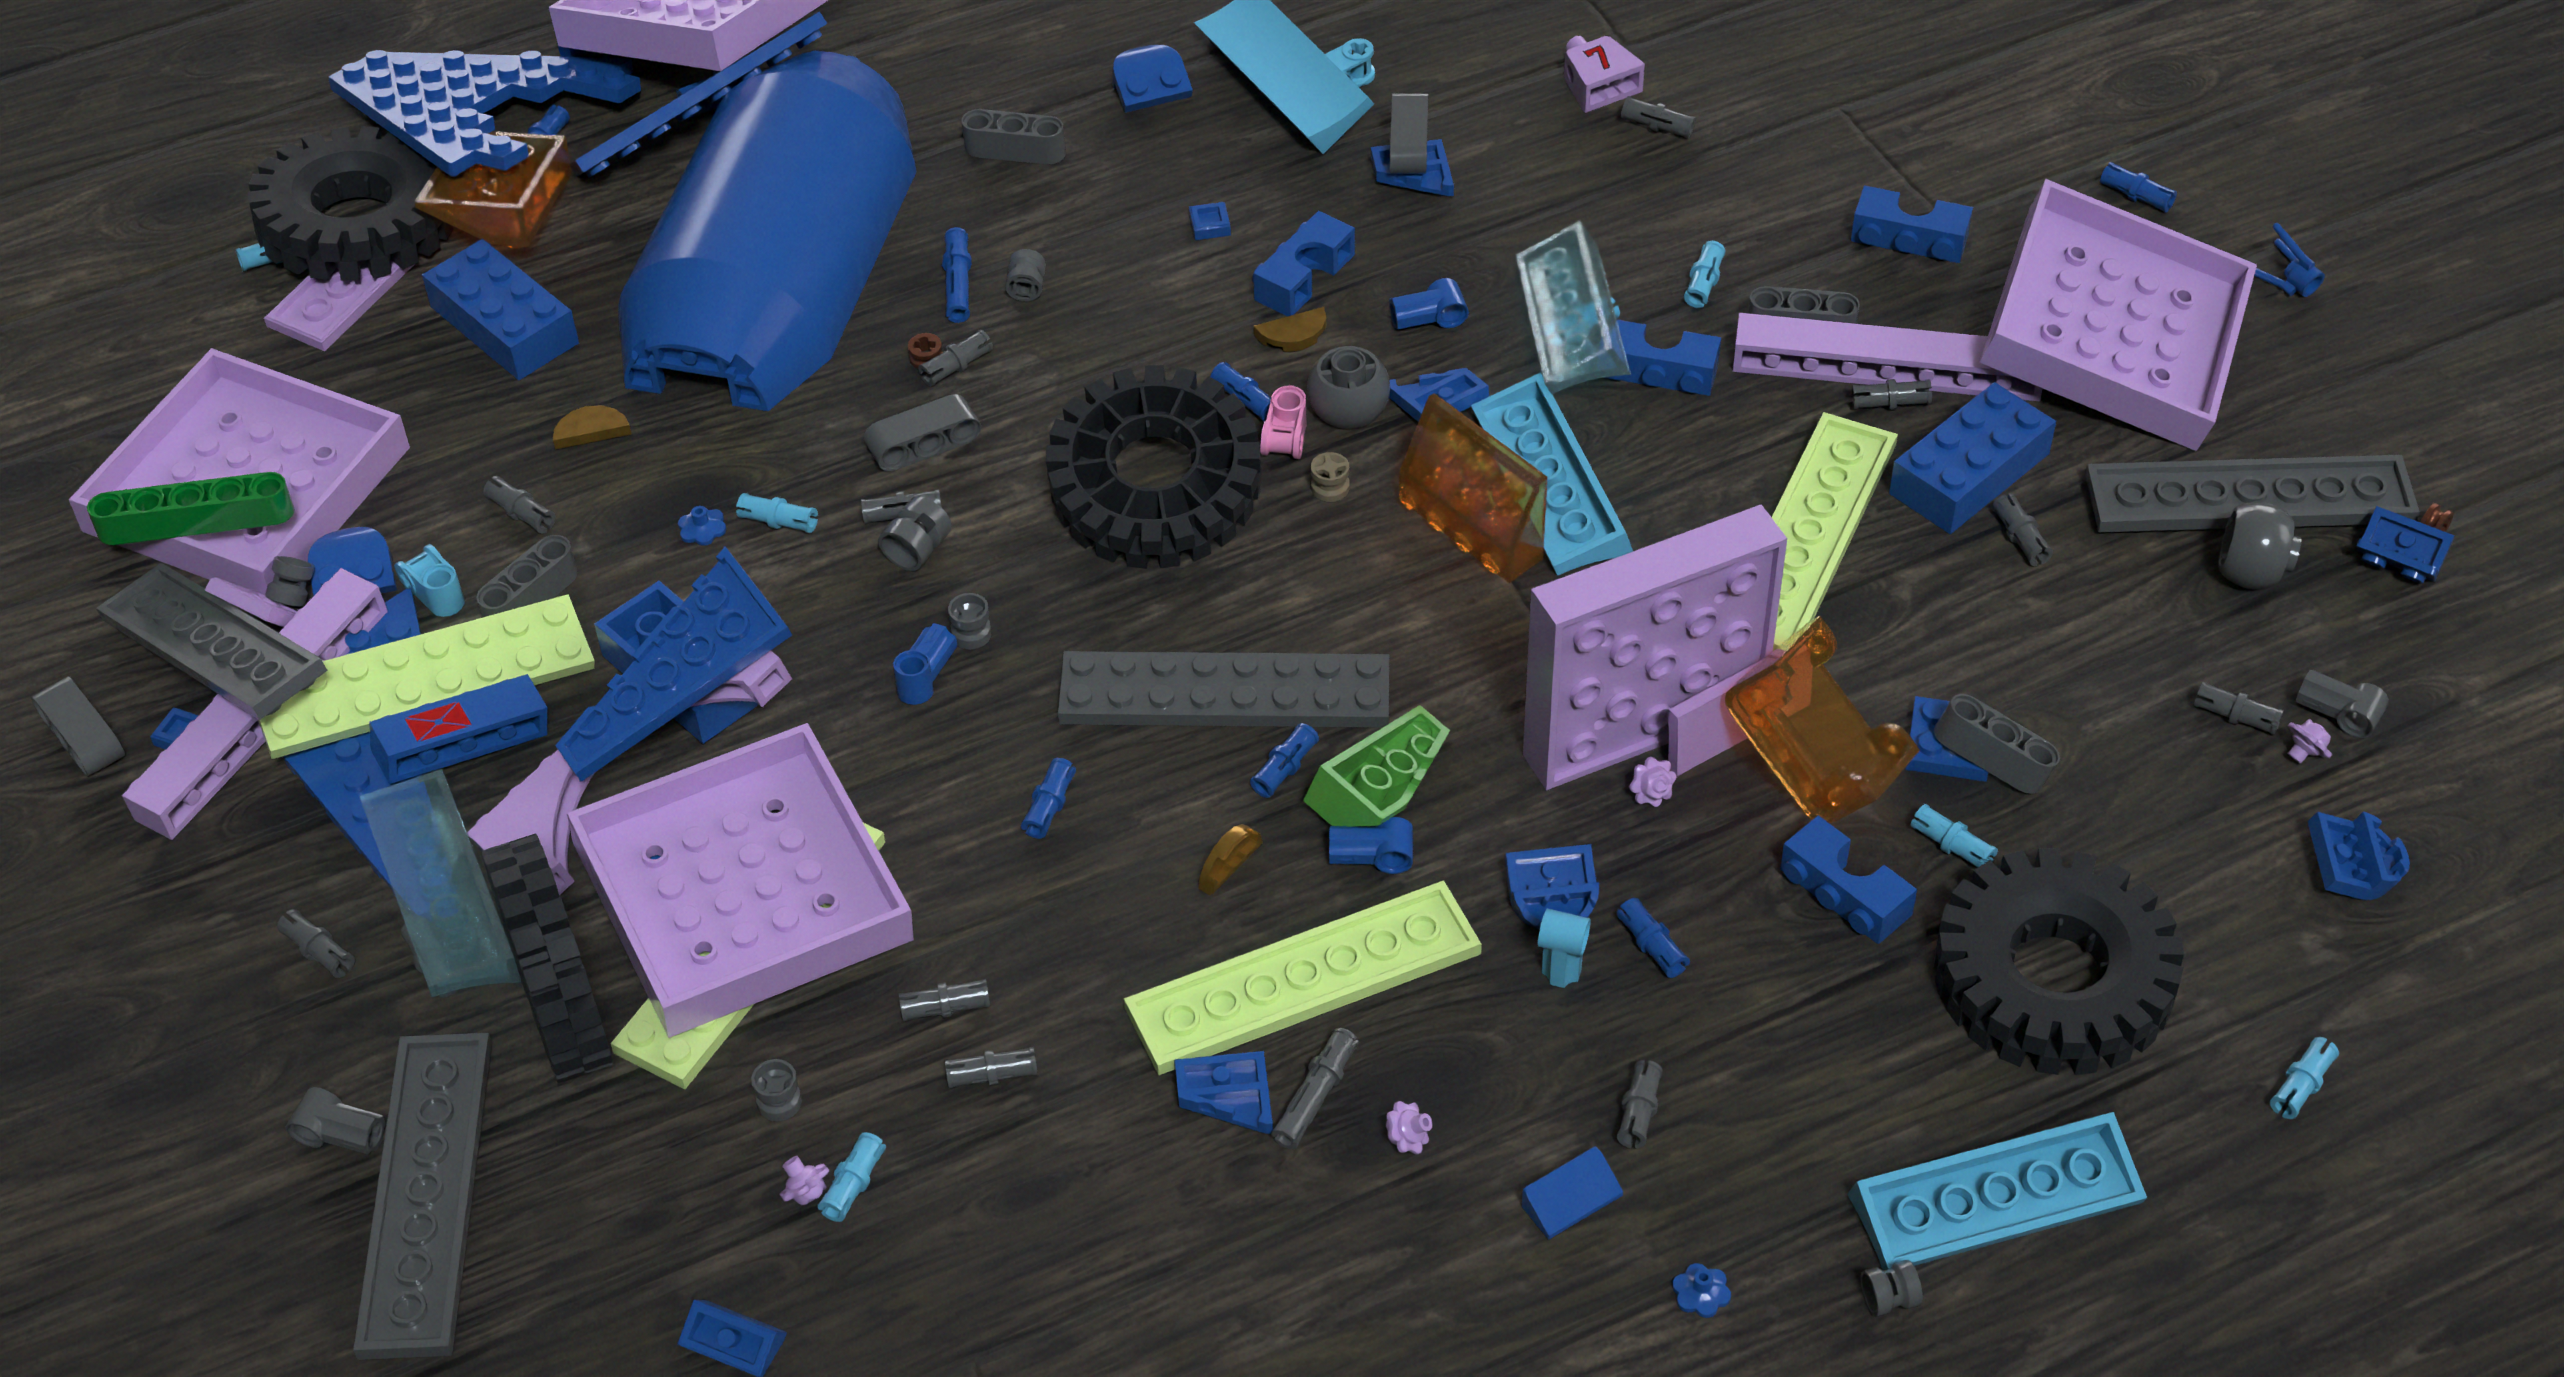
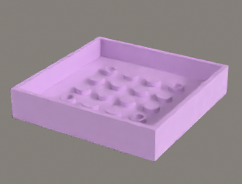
M559 0L549 7L557 43L560 47L722 71L828 0Z
M2045 179L2029 208L1979 363L2197 451L2216 422L2257 264Z
M211 348L72 495L69 502L81 531L98 538L88 514L87 505L94 496L100 493L263 472L279 473L285 478L295 509L293 516L284 523L119 544L121 547L210 580V578L216 577L265 595L267 585L273 581L275 574L272 570L274 557L286 556L308 562L311 546L320 537L339 530L410 446L401 416L396 413Z
M1762 505L1752 507L1531 589L1523 756L1546 790L1668 744L1670 708L1772 655L1787 537Z
M808 723L567 813L572 841L668 1038L914 940L911 909ZM772 810L780 811L778 813H771ZM655 855L661 856L658 859H650L652 856ZM823 904H832V906L828 908L820 907ZM704 951L710 952V954L706 956L698 955L699 953Z

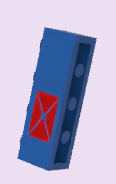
M528 674L370 721L371 751L389 784L546 736L547 706Z

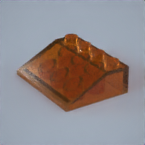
M492 131L488 134L494 136L504 135L510 137L511 140L527 143L529 157L506 171L475 164L454 177L437 167L415 200V207L475 237L483 238L492 245H505L514 249L528 247L572 174L566 136Z
M1433 393L1427 399L1399 471V499L1406 508L1414 510L1425 518L1435 530L1443 532L1456 542L1462 551L1469 552L1481 561L1491 573L1498 574L1505 581L1511 583L1543 559L1547 476Z

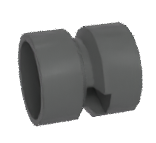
M915 496L909 500L899 512L897 518L892 520L878 538L879 547L883 554L896 566L907 571L918 570L930 557L933 549L938 547L952 529L951 520L937 503L926 497Z

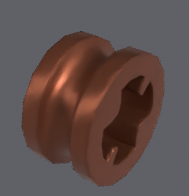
M931 333L917 334L908 342L909 359L911 364L917 369L922 363H926L943 353L940 338Z
M2434 503L2426 511L2420 522L2446 532L2453 520L2454 513L2450 510L2442 512L2440 510L2441 506Z

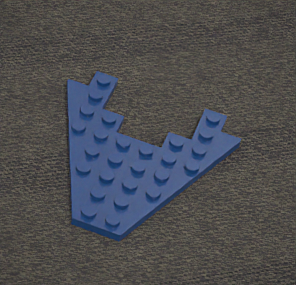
M375 50L368 52L366 57L355 63L344 65L342 70L329 76L330 88L333 92L453 177L475 164L506 171L529 157L527 143L511 140L510 137L504 135L494 136L488 134L495 130L494 118L483 113L512 97L542 103L564 90L621 103L641 91L640 77L630 75L633 73L632 59L541 56L539 51H526L520 55L464 54L458 50L445 53L385 52Z

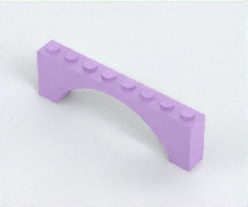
M770 650L690 707L726 701L756 702L763 707L792 680V677L781 659ZM557 750L551 756L545 758L539 767L521 784L512 788L508 795L488 814L483 815L476 825L467 832V835L482 851L536 833L545 852L560 896L575 882L568 873L570 826L567 813L577 809L580 798L595 773L581 782L562 754Z

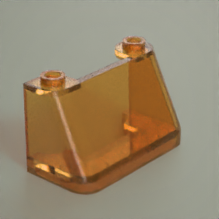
M1821 616L1806 623L1739 679L1727 691L1725 705L1731 716L1803 812L1811 820L1819 815L1828 823H1833L1878 800L1920 749L1910 735L1896 724L1884 723L1873 729L1870 728L1823 665L1835 654L1837 641L1833 632Z

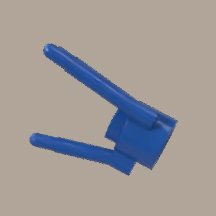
M2274 223L2273 229L2282 239H2276L2274 244L2291 261L2284 271V276L2287 277V280L2284 281L2256 268L2254 277L2281 288L2289 296L2298 291L2302 296L2308 297L2323 283L2325 274L2315 267V262L2304 254L2279 223Z

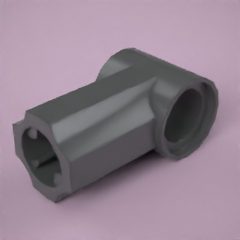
M2309 670L2295 701L2337 719L2339 727L2346 734L2356 738L2370 736L2389 705L2387 694L2376 685L2360 683L2352 687L2314 670Z
M312 1087L307 1090L285 1127L287 1133L294 1140L308 1147L318 1148L326 1142L368 1155L371 1151L376 1152L380 1146L386 1123L383 1115L345 1105L333 1093L322 1088Z

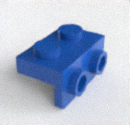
M2376 506L2362 539H2359L2356 548L2358 553L2363 554L2362 561L2382 569L2385 568L2386 564L2402 569L2400 575L2404 578L2423 584L2425 579L2433 582L2436 581L2453 543L2454 535Z

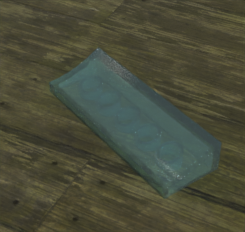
M1581 220L1517 254V264L1544 383L1551 394L1593 379L1631 375L1599 249Z
M440 769L359 796L431 997L480 985L522 983L513 953L443 770Z

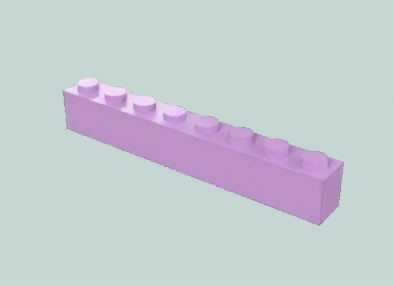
M1739 313L1733 372L1865 385L1884 384L1887 379H1895L1896 383L1930 379L1932 388H1929V391L1978 395L1992 383L1996 382L2022 400L2040 401L2043 390L2041 387L1979 363L1988 336Z
M340 568L329 581L322 585L314 597L295 613L294 617L279 633L320 657L322 661L347 655L350 649L345 643L346 635L349 632L356 634L360 630L369 632L388 610L377 585ZM217 694L210 705L194 721L187 725L184 732L166 750L159 754L157 760L138 779L133 781L128 790L122 795L134 820L173 840L265 742L258 719Z

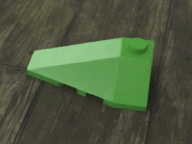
M1419 705L1322 764L1303 801L1332 826H1379L1406 808L1450 730Z

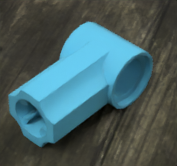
M1546 909L1539 931L1538 947L1543 948L1542 974L1547 976L1550 985L1565 988L1569 983L1578 982L1582 970L1583 953L1590 931V918Z

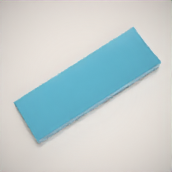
M1234 0L1217 12L1194 22L1221 52L1322 154L1374 105L1371 99L1270 0Z
M1541 372L1471 405L1557 576L1587 564L1617 558L1633 552L1625 529Z
M2114 1112L1856 1181L1847 1194L1870 1237L1883 1271L1890 1269L1892 1264L1896 1262L1910 1260L1914 1266L2141 1204L2147 1199Z

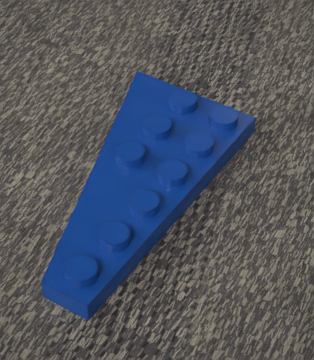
M370 732L283 756L287 767L294 775L296 774L300 778L306 790L324 807L329 818L359 854L362 853L368 860L373 871L379 878L382 877L392 889L394 896L413 919L421 918L422 921L426 920L428 925L463 915L422 774L389 784L371 751Z

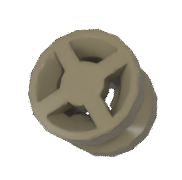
M1326 452L1319 454L1313 459L1311 463V476L1313 477L1311 479V491L1313 495L1319 500L1326 502H1335L1347 496L1350 490L1348 478L1349 462L1347 458L1338 453Z

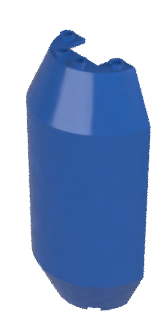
M811 51L796 55L742 81L723 97L620 295L618 320L625 388L661 394L666 385L663 368L727 378L732 406L770 411L832 358L917 172L904 107L898 93L879 73L860 62L854 56L824 51Z

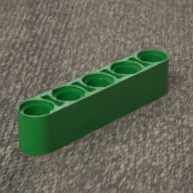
M276 472L109 491L94 496L87 505V511L99 540L107 545L278 525L289 520L295 511L285 478Z

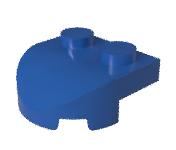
M1147 45L1133 48L1120 53L1114 61L1112 86L1113 90L1117 89L1125 113L1192 97L1193 89L1182 58L1175 49L1169 46Z
M369 527L341 529L320 537L311 546L308 554V562L315 566L311 579L313 595L340 568L377 585L381 594L397 591L392 564L393 557L384 537L377 530Z
M2363 811L2354 821L2317 812L2307 821L2325 890L2361 900H2373L2389 892L2409 870V856L2403 842L2399 837L2391 840L2379 829L2382 821L2374 815Z
M1591 844L1505 854L1504 859L1511 906L1518 918L1525 924L1540 930L1547 908L1586 918L1591 915L1599 895V882H1596Z

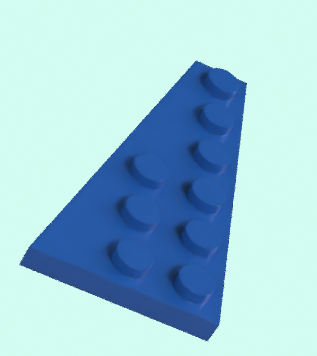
M726 546L716 556L718 562L706 576L701 574L692 584L694 591L683 604L673 607L632 655L634 661L622 675L616 674L607 684L609 691L597 705L588 707L555 745L581 782L792 636L788 626Z

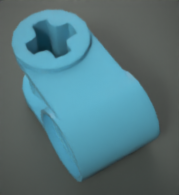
M1366 39L1349 40L1344 45L1325 54L1358 87L1371 83L1375 78V69L1371 65L1374 49L1372 43Z
M431 544L426 545L421 554L409 561L395 563V571L406 589L411 588L413 595L436 616H451L460 611L464 606L465 598L454 567L443 559L437 549Z

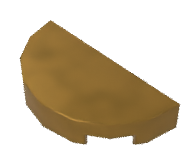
M1321 307L1254 325V336L1261 344L1267 346V343L1273 346L1283 347L1285 352L1304 350L1315 345L1318 342L1317 338L1326 329L1325 309Z
M602 405L585 406L571 411L560 419L554 429L553 442L555 449L631 435V430L625 415L616 409Z
M1244 824L1235 826L1224 834L1205 861L1198 889L1209 896L1214 894L1263 843L1261 834Z

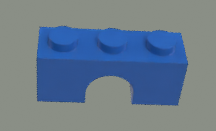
M1864 185L1854 214L1852 242L1960 263L1969 235L1973 207L1937 200L1934 209L1929 214L1922 216L1909 215L1898 206L1900 192Z
M1318 211L1307 222H1303L1290 239L1281 243L1276 252L1265 263L1257 266L1252 277L1254 300L1287 317L1294 315L1312 298V269L1322 270L1334 276L1355 255V228Z
M1609 318L1599 350L1598 377L1707 396L1711 395L1719 365L1721 337L1684 331L1678 345L1669 349H1659L1652 347L1645 341L1646 324Z
M1818 815L1784 843L1780 870L1784 872L1791 882L1801 885L1813 894L1825 908L1835 911L1847 920L1856 932L1866 935L1875 943L1880 944L1913 915L1917 889L1885 865L1868 876H1854L1845 872L1843 868L1847 866L1851 839Z

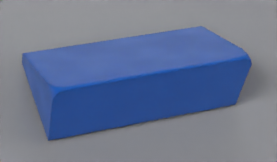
M1595 1146L1526 1186L1522 1191V1208L1549 1240L1622 1197L1623 1190L1604 1155Z
M693 1300L677 1345L757 1377H763L783 1344L787 1332L710 1301Z

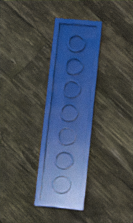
M819 11L569 164L577 176L585 172L587 177L590 178L610 165L607 161L608 157L616 154L618 159H621L641 146L637 141L639 138L646 135L650 141L672 128L668 121L675 116L680 123L702 109L698 102L706 98L708 103L711 104L726 95L731 90L729 84L734 80L739 84L761 73L762 70L759 65L766 62L770 68L793 54L789 49L790 46L796 44L798 49H801L821 37L822 33L819 29L825 26L827 22Z

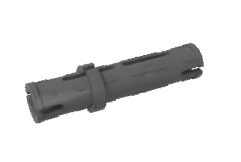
M1335 1028L1320 1055L1312 1058L1308 1066L1309 1073L1299 1087L1286 1112L1271 1133L1279 1145L1287 1149H1296L1303 1134L1313 1121L1327 1094L1333 1086H1337L1344 1076L1343 1069L1359 1045V1040H1355L1357 1037L1351 1031L1344 1028Z

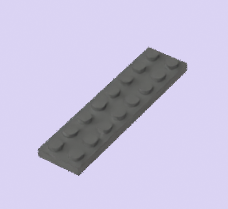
M2402 455L2087 464L2085 472L2098 532L2226 529L2233 509L2238 505L2249 502H2264L2281 508L2294 520L2295 527L2368 525L2376 506L2415 521L2418 520L2420 513Z
M163 563L151 569L96 608L103 621L258 720L275 713L285 701L299 691L312 686L318 677L328 671L320 657L225 600L205 591V588Z
M1064 651L1058 708L1059 724L1296 727L1300 723H1304L1311 727L1383 728L1389 724L1390 654Z
M489 1033L400 1036L353 1349L357 1360L452 1356L492 1047Z

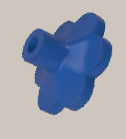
M704 506L694 507L690 514L684 515L678 520L681 539L686 543L696 542L702 546L711 544L715 537H721L726 533L723 513L717 509L708 510Z
M1694 1263L1690 1265L1686 1273L1677 1275L1673 1280L1672 1288L1678 1295V1307L1687 1313L1695 1311L1703 1318L1713 1317L1717 1313L1718 1307H1725L1731 1301V1291L1726 1286L1727 1278L1724 1272L1719 1269H1707L1702 1264Z

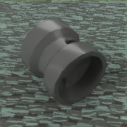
M1021 249L1011 255L1005 287L1007 293L1012 298L1019 301H1032L1041 295L1046 263L1040 253L1031 249Z
M286 556L274 557L272 570L275 574L273 581L267 585L265 596L270 600L286 605H306L308 592L305 587L307 581L312 579L315 566L297 558Z
M963 593L952 599L948 606V612L951 622V634L956 636L957 646L968 650L984 646L989 642L992 635L988 619V602L984 597L975 593Z
M780 1059L767 1060L759 1064L751 1077L758 1111L764 1118L776 1122L793 1117L799 1111L802 1104L795 1069L790 1063Z
M1910 1260L1896 1262L1892 1264L1890 1269L1884 1271L1876 1267L1861 1272L1862 1293L1868 1310L1874 1317L1889 1314L1894 1307L1902 1306L1905 1309H1910L1922 1305L1923 1292L1915 1266Z

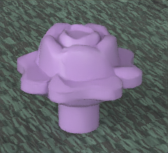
M2308 719L2302 725L2289 723L2288 727L2294 734L2292 737L2295 745L2287 754L2301 764L2308 755H2320L2326 758L2332 756V753L2327 749L2331 736L2321 725L2312 723L2311 719Z
M1648 757L1644 765L1638 764L1635 766L1634 779L1629 788L1632 792L1636 793L1635 800L1637 803H1650L1652 806L1658 807L1662 802V798L1669 799L1672 796V785L1677 775L1675 772L1670 771L1671 763L1669 761H1657L1653 757Z
M1402 1101L1395 1102L1394 1110L1387 1113L1386 1128L1388 1130V1139L1391 1143L1397 1145V1149L1401 1153L1410 1151L1415 1155L1422 1152V1145L1427 1144L1429 1141L1427 1131H1430L1432 1128V1119L1426 1113L1419 1114V1107L1416 1103L1405 1104Z
M794 1156L783 1164L782 1167L789 1176L786 1188L780 1193L784 1202L794 1199L797 1203L805 1205L819 1198L823 1190L827 1188L823 1177L828 1174L829 1169L824 1163L816 1166H804L799 1157Z

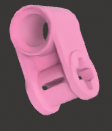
M1283 386L1275 390L1271 396L1267 419L1264 421L1262 428L1260 452L1261 455L1266 456L1269 452L1291 454L1294 459H1300L1307 426L1306 395L1298 387Z

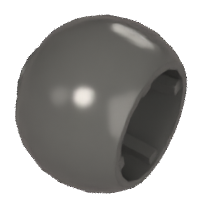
M1355 346L1337 347L1319 357L1313 365L1308 376L1307 394L1312 409L1321 420L1336 428L1357 429L1370 424L1383 412L1390 396V380L1385 366L1373 353Z
M2249 502L2236 506L2229 517L2224 532L2218 561L2219 572L2233 584L2246 589L2259 590L2277 585L2284 571L2293 572L2298 560L2301 537L2294 536V520L2284 510L2269 503Z

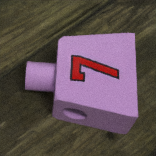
M1575 36L1569 40L1566 45L1564 78L1585 113L1627 98V96L1643 92L1645 64L1614 39L1604 36L1587 42L1582 36Z

